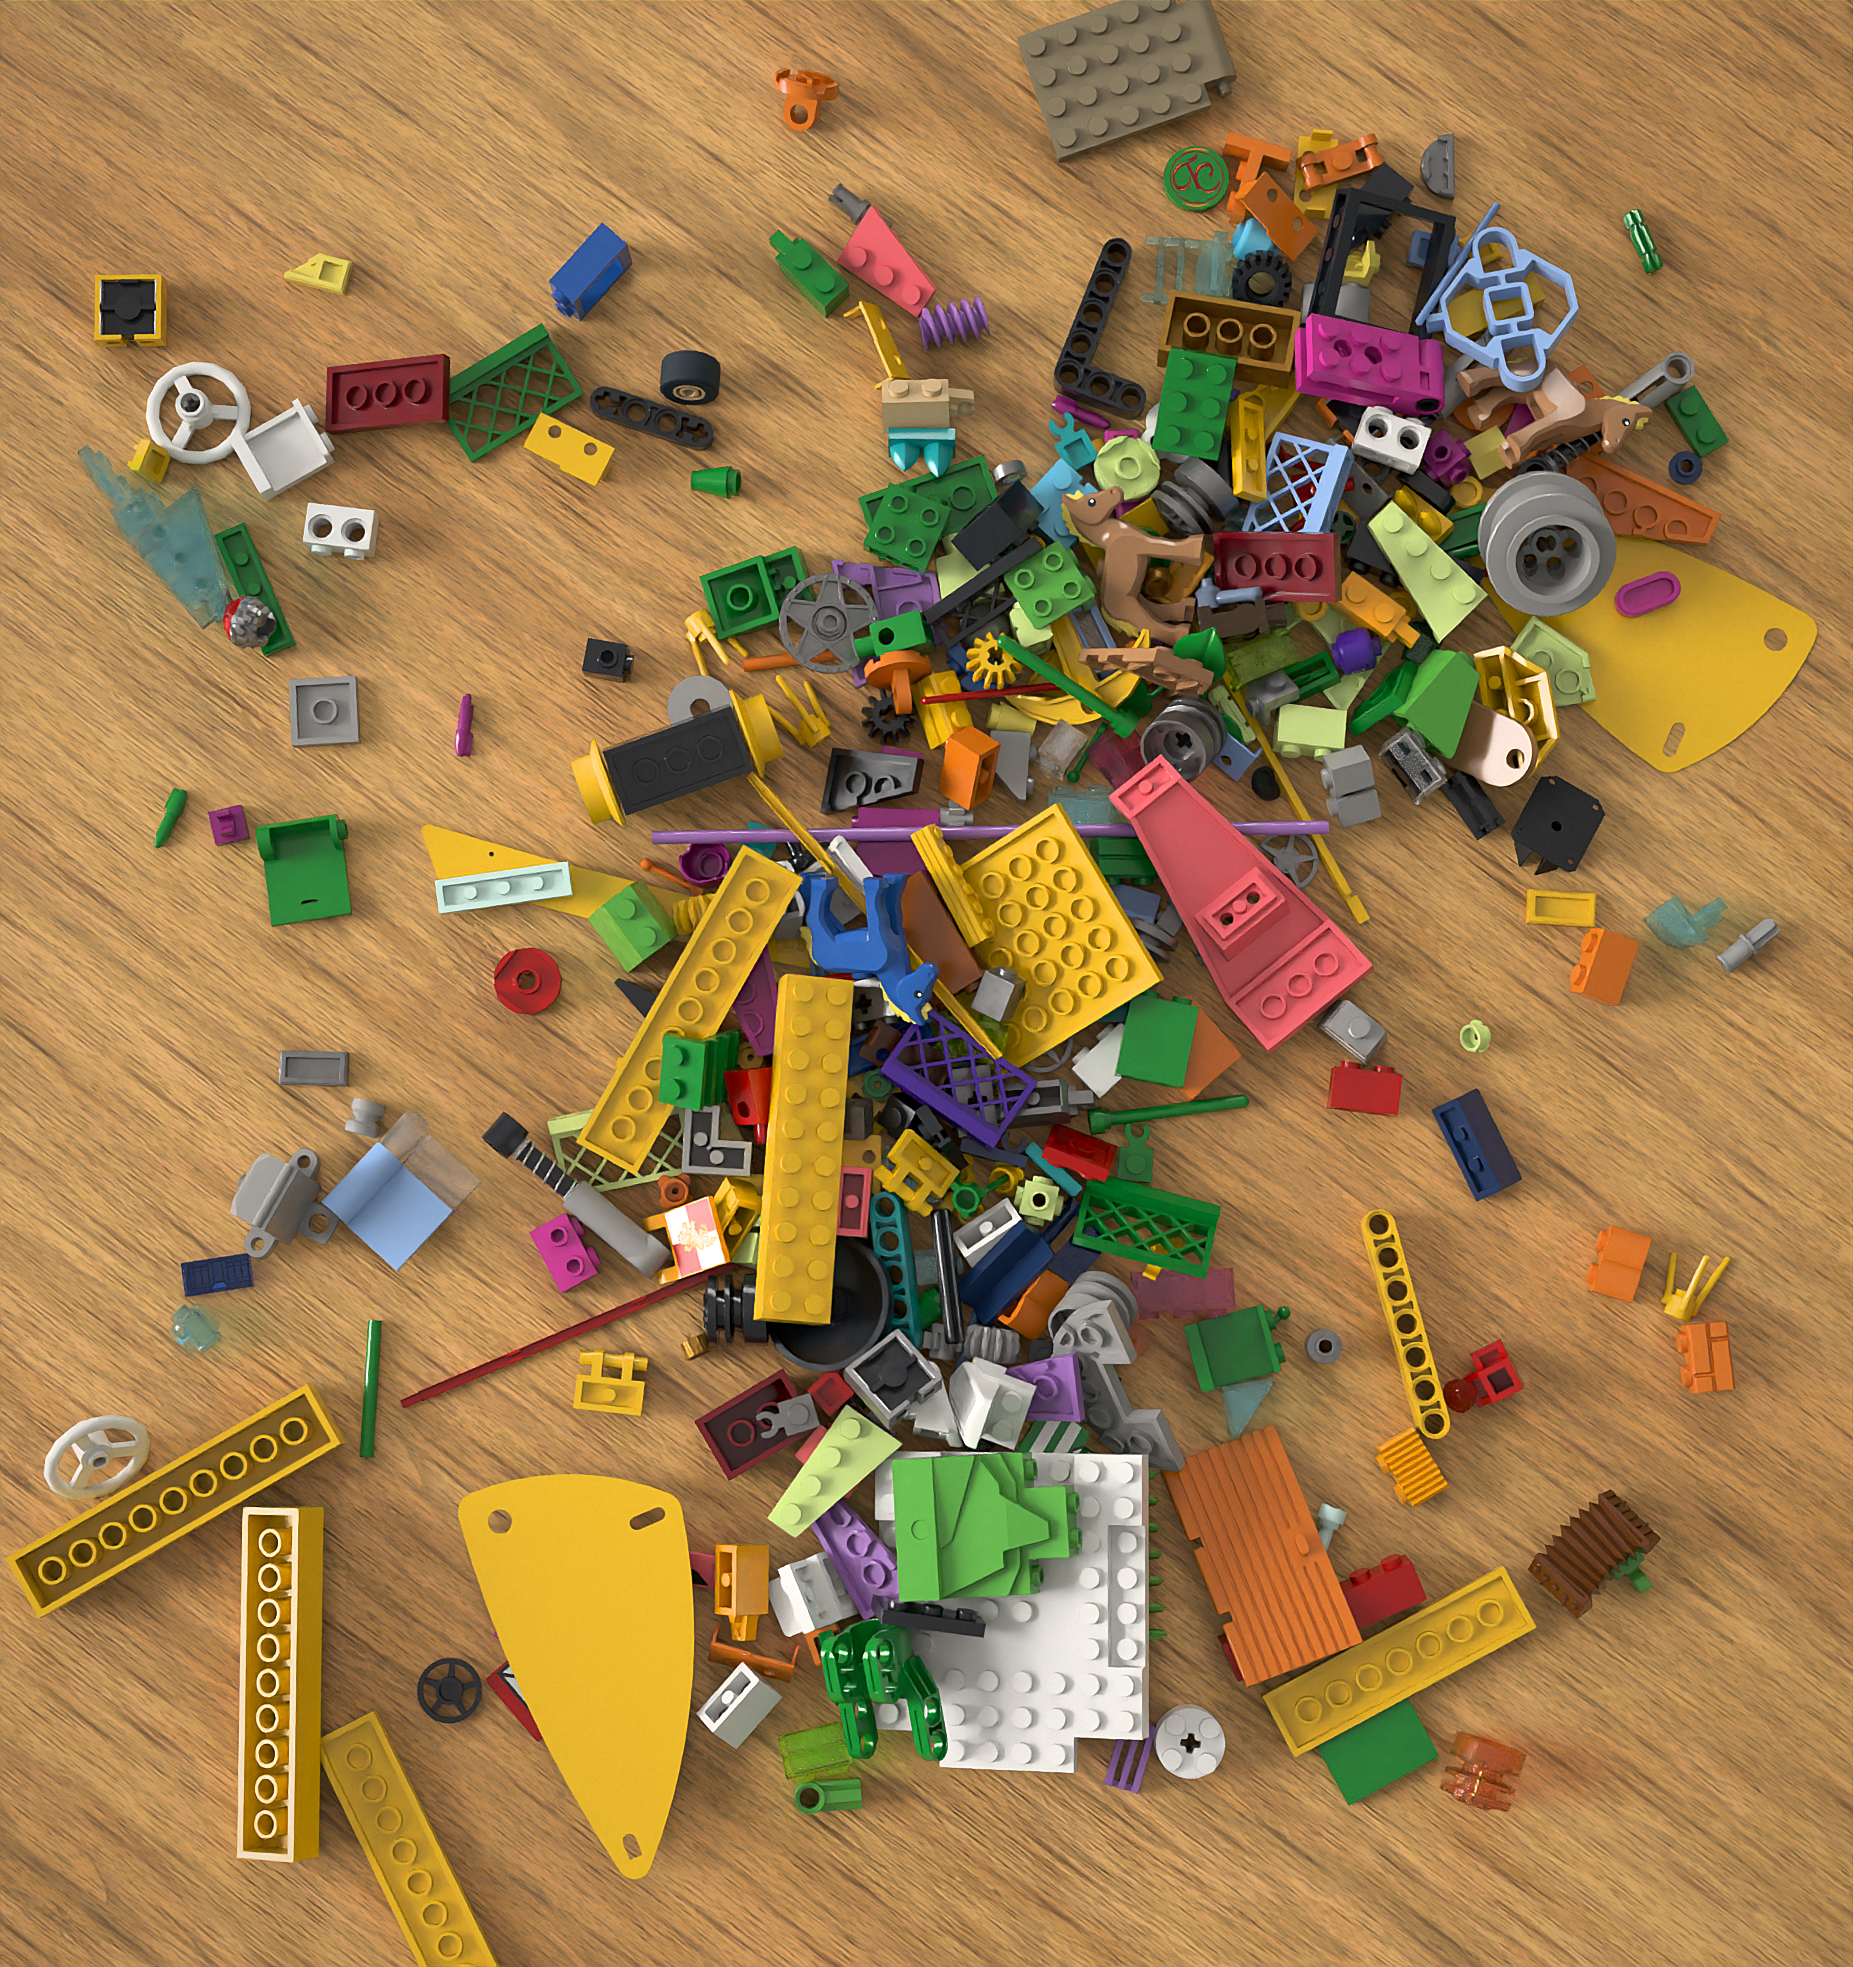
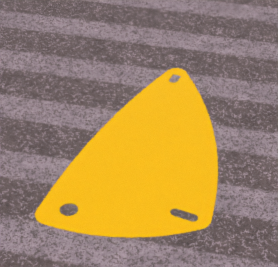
M1443 486L1442 488L1449 493V489L1447 490V488ZM1483 486V497L1479 504L1485 502L1487 504L1497 489ZM1453 506L1447 515L1461 510ZM1551 535L1543 539L1548 540ZM1614 535L1616 541L1614 569L1601 592L1588 604L1573 612L1559 616H1534L1589 654L1596 700L1577 704L1606 731L1647 763L1661 772L1673 773L1715 753L1741 735L1767 712L1782 695L1806 660L1817 637V626L1814 620L1806 613L1768 592L1691 555L1655 540ZM1568 538L1562 545L1569 547L1574 543V540ZM1481 555L1468 558L1471 565L1481 569L1485 568L1486 565ZM1535 555L1526 557V562L1529 563L1533 561ZM1551 557L1546 564H1555L1559 561V558ZM1661 571L1670 572L1678 578L1681 591L1678 598L1670 605L1635 618L1624 617L1615 608V595L1625 584ZM1483 577L1481 581L1483 587L1512 630L1519 636L1533 615L1519 611L1506 603L1494 589L1489 577ZM1778 628L1785 632L1787 644L1782 650L1772 651L1767 648L1764 636L1768 630ZM1675 723H1682L1685 726L1684 735L1675 755L1668 757L1663 753V747L1672 726Z
M585 1474L534 1476L511 1480L472 1492L461 1500L458 1508V1518L487 1609L522 1695L568 1787L619 1871L629 1879L642 1878L651 1868L671 1808L685 1746L691 1704L694 1663V1604L688 1541L680 1502L672 1494L647 1485L618 1478ZM656 1507L664 1509L665 1517L663 1520L640 1530L631 1528L630 1520L633 1517ZM496 1510H505L512 1519L510 1529L502 1534L493 1532L488 1524L489 1516ZM627 1834L635 1836L642 1855L631 1860L623 1844V1837Z

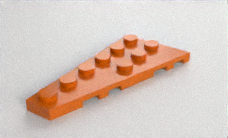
M1557 444L1543 450L1530 452L1525 461L1531 457L1546 454L1548 449H1555ZM1584 451L1580 454V459L1575 458L1569 462V467L1564 466L1559 471L1562 474L1577 479L1590 489L1598 499L1614 535L1705 547L1722 515L1598 455H1593L1589 451Z

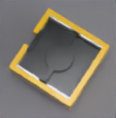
M162 274L95 275L94 340L100 347H127V341H136L140 347L167 346V281Z

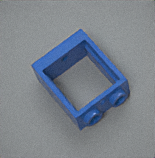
M601 223L549 280L553 292L551 296L556 301L555 307L567 318L573 315L581 322L633 264L627 243L604 223Z

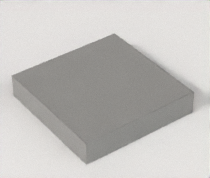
M356 676L289 680L291 741L294 748L361 744L358 678Z

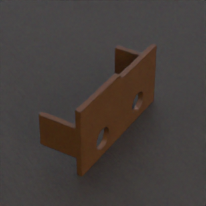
M877 1019L857 1054L882 1068L887 1059L885 1061L877 1060V1050L880 1048L886 1049L889 1058L904 1034ZM910 1038L908 1042L917 1041V1039ZM923 1044L926 1063L945 1060L942 1052L928 1044ZM918 1045L903 1048L896 1059L908 1067L921 1065ZM946 1065L927 1068L929 1081L935 1086L943 1085L948 1076Z

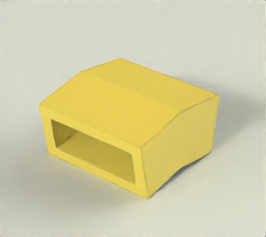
M1497 425L1464 442L1472 453L1468 457L1474 468L1471 474L1478 480L1506 466L1499 456L1500 444L1506 442V439Z

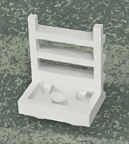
M838 835L831 842L826 852L865 895L863 879L873 877V875L843 836ZM818 861L800 873L825 872L826 877H832ZM838 884V888L832 895L830 911L845 926L861 915L863 911ZM798 887L797 891H798V892L801 894V896H802L801 890H800V888Z

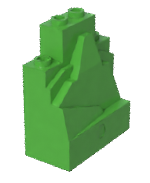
M1032 1452L915 1457L892 1460L899 1602L1036 1594L1040 1592V1586H1043L1044 1571L1042 1565H1039L1038 1559L1078 1556V1549L1082 1548V1531L1080 1528H1077L1076 1514L1080 1512V1496L1078 1492H1075L1074 1485L1034 1487V1480L1038 1476V1466L1036 1459H1032Z

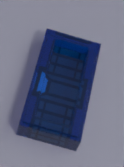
M248 1253L181 1263L185 1297L255 1287L251 1257Z

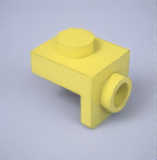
M1368 240L1363 252L1354 251L1348 256L1342 284L1354 282L1361 284L1363 287H1368L1372 275L1377 274L1380 267V255L1375 252V241Z

